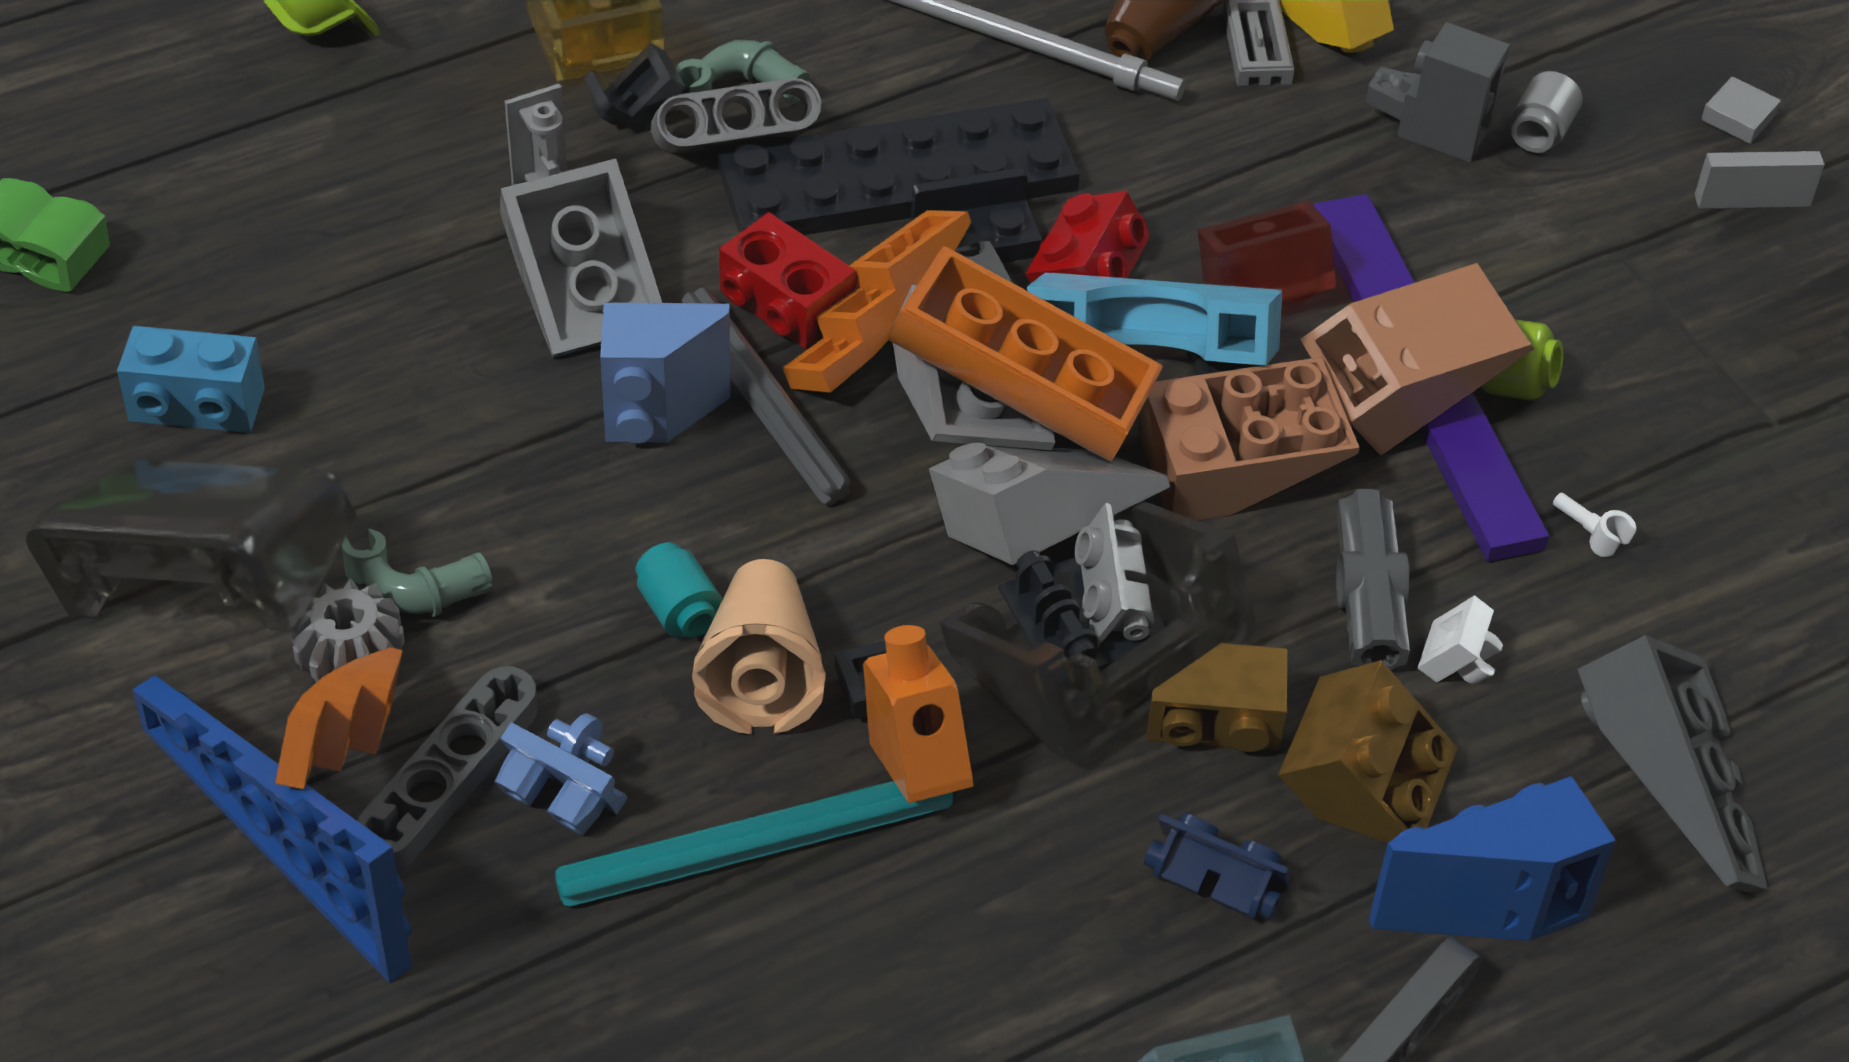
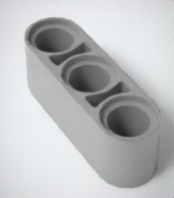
M797 78L680 94L668 98L656 111L651 121V133L654 141L661 149L669 153L680 154L793 137L801 134L817 120L821 111V98L817 89L811 83ZM792 94L803 102L805 107L803 120L794 122L782 116L778 108L780 96ZM735 102L744 106L749 114V125L746 129L734 130L728 127L722 117V107L724 104ZM671 111L686 113L694 124L692 136L677 138L671 135L665 125L666 114Z

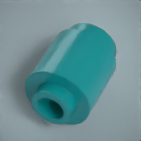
M673 542L661 543L650 548L640 557L636 564L635 572L638 576V590L667 634L671 637L694 638L705 634L723 600L721 595L689 550L681 549L678 544Z

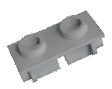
M560 84L506 100L505 112L512 185L566 172L567 160L562 88Z
M1108 503L1103 505L1088 526L1081 529L1075 544V559L1081 565L1084 584L1083 613L1085 617L1089 618L1090 629L1094 631L1098 638L1097 647L1100 646L1111 630L1123 632L1124 637L1128 640H1141L1149 635V628L1154 624L1148 584L1126 580L1127 578L1141 581L1146 574L1141 534L1137 529L1133 528L1130 521H1114L1112 506Z

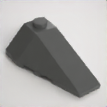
M1644 635L1578 668L1577 670L1585 689L1581 693V701L1589 719L1594 725L1599 727L1601 732L1726 887L1755 895L1767 890L1752 822L1741 806L1733 800L1731 791L1743 784L1739 767L1733 761L1728 762L1721 749L1719 739L1731 733L1725 711L1705 659Z

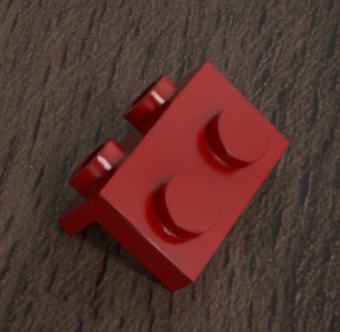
M1128 191L1098 195L1085 193L1069 198L1062 207L1061 213L1046 239L1040 245L1039 251L1025 274L1030 283L1034 282L1045 272L1128 278L1150 238L1146 220L1138 212Z

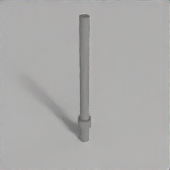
M888 0L1113 78L1114 85L1133 92H1137L1141 88L1179 101L1185 90L1186 80L1147 67L1148 63L1144 59L1126 53L1118 57L955 0Z

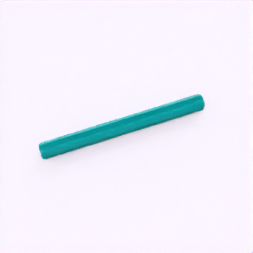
M891 781L560 866L555 870L556 887L563 905L570 907L946 809L952 805L953 792L908 803L896 783Z

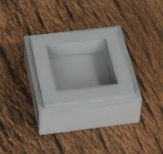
M1732 76L1705 105L1701 120L1751 144L1777 115L1781 100Z

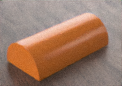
M945 246L942 247L901 309L888 338L890 342L1109 462H1112L1163 368L1158 362Z

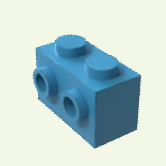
M133 326L117 369L129 422L251 433L265 389L256 337Z

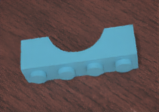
M1047 272L1027 286L1028 292L1125 345L1140 344L1174 347L1194 352L1205 361L1267 365L1279 351L1282 290Z

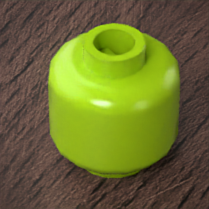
M1516 320L1534 347V350L1486 382L1481 388L1491 396L1532 401L1543 396L1547 388H1554L1557 385L1563 364V346L1560 340H1554L1553 333L1546 324Z

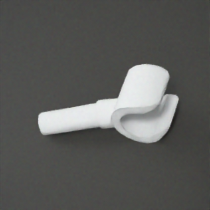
M1559 493L1553 501L1555 507L1583 525V528L1591 533L1589 541L1591 549L1600 557L1614 555L1620 543L1629 544L1636 532L1634 520L1625 512L1610 510L1600 517L1595 513H1591L1564 493Z

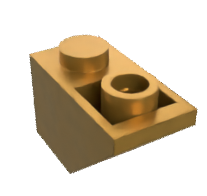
M1220 643L1153 690L1147 727V741L1168 742L1176 746L1204 745L1228 747L1244 752L1259 750L1279 752L1287 714V648Z

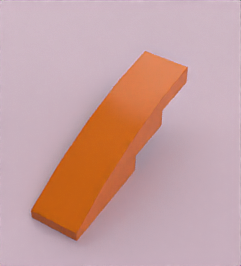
M927 210L849 266L856 270V288L815 316L823 339L782 367L790 388L831 393L868 362L888 341L891 329L911 285L919 284L943 246L953 251L956 250L971 224L968 212Z
M389 647L357 658L326 674L302 694L288 716L275 784L304 789L313 766L341 772L349 749L377 754L391 711L403 650Z

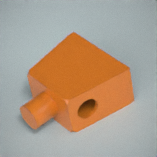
M904 625L889 630L884 636L886 653L869 657L863 664L871 747L908 803L974 787L959 693L955 680L930 646L927 645L926 633L923 628L914 625Z

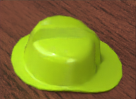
M264 0L281 24L295 34L303 36L320 35L349 19L375 36L381 34L376 23L353 0Z

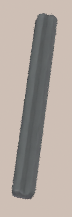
M700 287L694 293L687 292L682 298V303L720 304L712 292L704 287ZM730 318L731 380L820 502L824 505L832 506L838 500L844 501L850 495V478Z

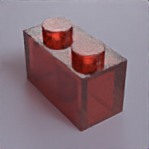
M1309 201L1197 229L1203 284L1282 290V302L1305 301L1312 298L1317 292L1336 288L1331 224Z

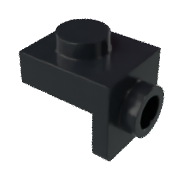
M650 43L613 81L593 69L584 77L594 96L591 100L594 110L608 123L616 125L619 121L638 133L652 121L656 111L668 98L678 95L686 87L666 51L653 43Z

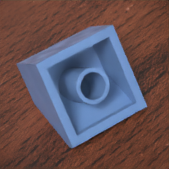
M604 302L600 360L606 442L668 443L731 398L729 304Z

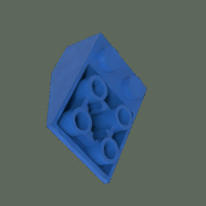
M1572 776L1548 785L1535 783L1525 787L1512 798L1487 807L1484 805L1468 807L1451 820L1426 829L1423 827L1407 829L1388 842L1368 922L1373 929L1531 941L1589 919L1616 840Z

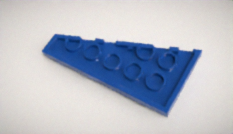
M156 675L132 689L143 731L389 983L412 968L407 938L412 934V930L404 916L401 898L405 896V888L397 875L394 851L390 844L309 787L307 783L304 789L275 784L279 764L197 706L183 691L178 692Z

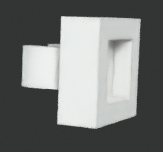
M1474 595L1433 620L1417 668L1436 683L1456 671L1465 681L1473 685H1477L1493 676L1495 669L1483 660L1500 652L1503 646L1498 637L1488 631L1494 610Z

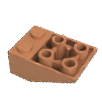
M1478 263L1350 303L1300 339L1311 358H1323L1349 423L1380 456L1534 350V347Z
M1322 357L1156 381L1140 410L1138 436L1150 469L1168 477L1170 487L1159 492L1170 525L1231 516L1357 455L1359 452V445Z

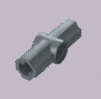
M1357 489L1349 497L1339 499L1336 511L1340 547L1336 569L1337 604L1339 609H1346L1351 663L1362 666L1382 660L1392 670L1398 666L1407 665L1410 653L1405 613L1409 592L1408 558L1406 553H1398L1393 501L1384 498L1379 490Z

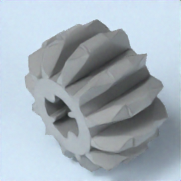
M351 577L343 589L334 590L323 582L321 592L319 593L320 598L301 597L299 614L291 617L292 624L289 631L292 644H295L293 645L295 661L300 666L301 671H310L311 677L314 678L315 682L357 658L389 647L402 650L405 641L403 626L400 625L399 608L395 605L394 599L383 598V593L380 592L376 583L358 590Z

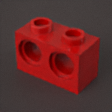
M770 212L719 248L720 291L732 303L745 307L765 321L775 333L787 336L805 350L823 337L815 316L856 288L855 269Z

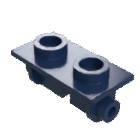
M1182 813L1178 821L1160 814L1158 821L1163 836L1167 837L1165 843L1154 839L1144 859V865L1154 869V877L1199 895L1208 873H1213L1220 877L1210 897L1211 901L1246 915L1253 920H1256L1259 915L1268 919L1273 917L1281 898L1280 893L1271 890L1273 884L1275 883L1286 889H1289L1291 884L1288 867L1280 865L1282 860L1280 854L1250 840H1245L1242 847H1238L1217 838L1218 828L1196 816Z

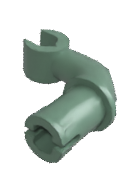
M733 40L718 46L701 60L687 59L675 67L686 86L678 95L687 88H689L690 93L713 90L715 82L731 74H743L752 83L789 78L803 79L811 83L808 80L810 74L779 55L777 46L770 41L761 43L755 40ZM792 94L780 96L790 104H796L800 101L798 97Z
M368 529L370 550L354 549L346 536L342 542L346 577H351L355 583L366 584L367 587L376 583L380 592L383 593V598H393L395 605L399 608V612L415 615L428 613L430 616L436 617L441 614L442 608L450 604L484 593L487 594L493 590V586L490 583L492 581L490 568L484 556L479 552L438 568L428 570L426 567L421 566L415 569V573L405 574L393 570L388 564L386 540L380 532Z

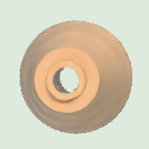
M770 559L753 560L737 570L695 656L692 666V681L695 688L694 696L698 706L715 723L738 733L752 734V726H774V733L789 731L809 720L822 703L826 683L825 666L796 577L786 565Z

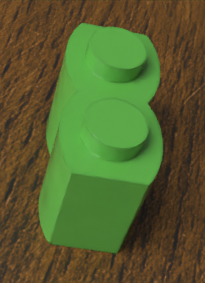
M14 178L1 179L0 271L20 272L31 281L46 288L64 292L72 291L110 246L105 215L89 202L68 197H52L43 187L36 183Z

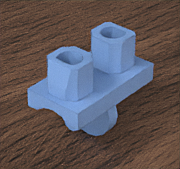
M588 713L579 716L571 726L558 719L551 723L547 736L561 743L560 748L512 722L500 738L510 752L504 760L495 780L497 786L506 795L525 805L531 806L548 778L563 785L547 812L554 820L581 836L597 820L604 808L618 814L628 798L625 793L614 788L615 779L611 775L588 763L589 760H592L605 767L609 764L614 754L613 748L600 742L603 732L602 721Z

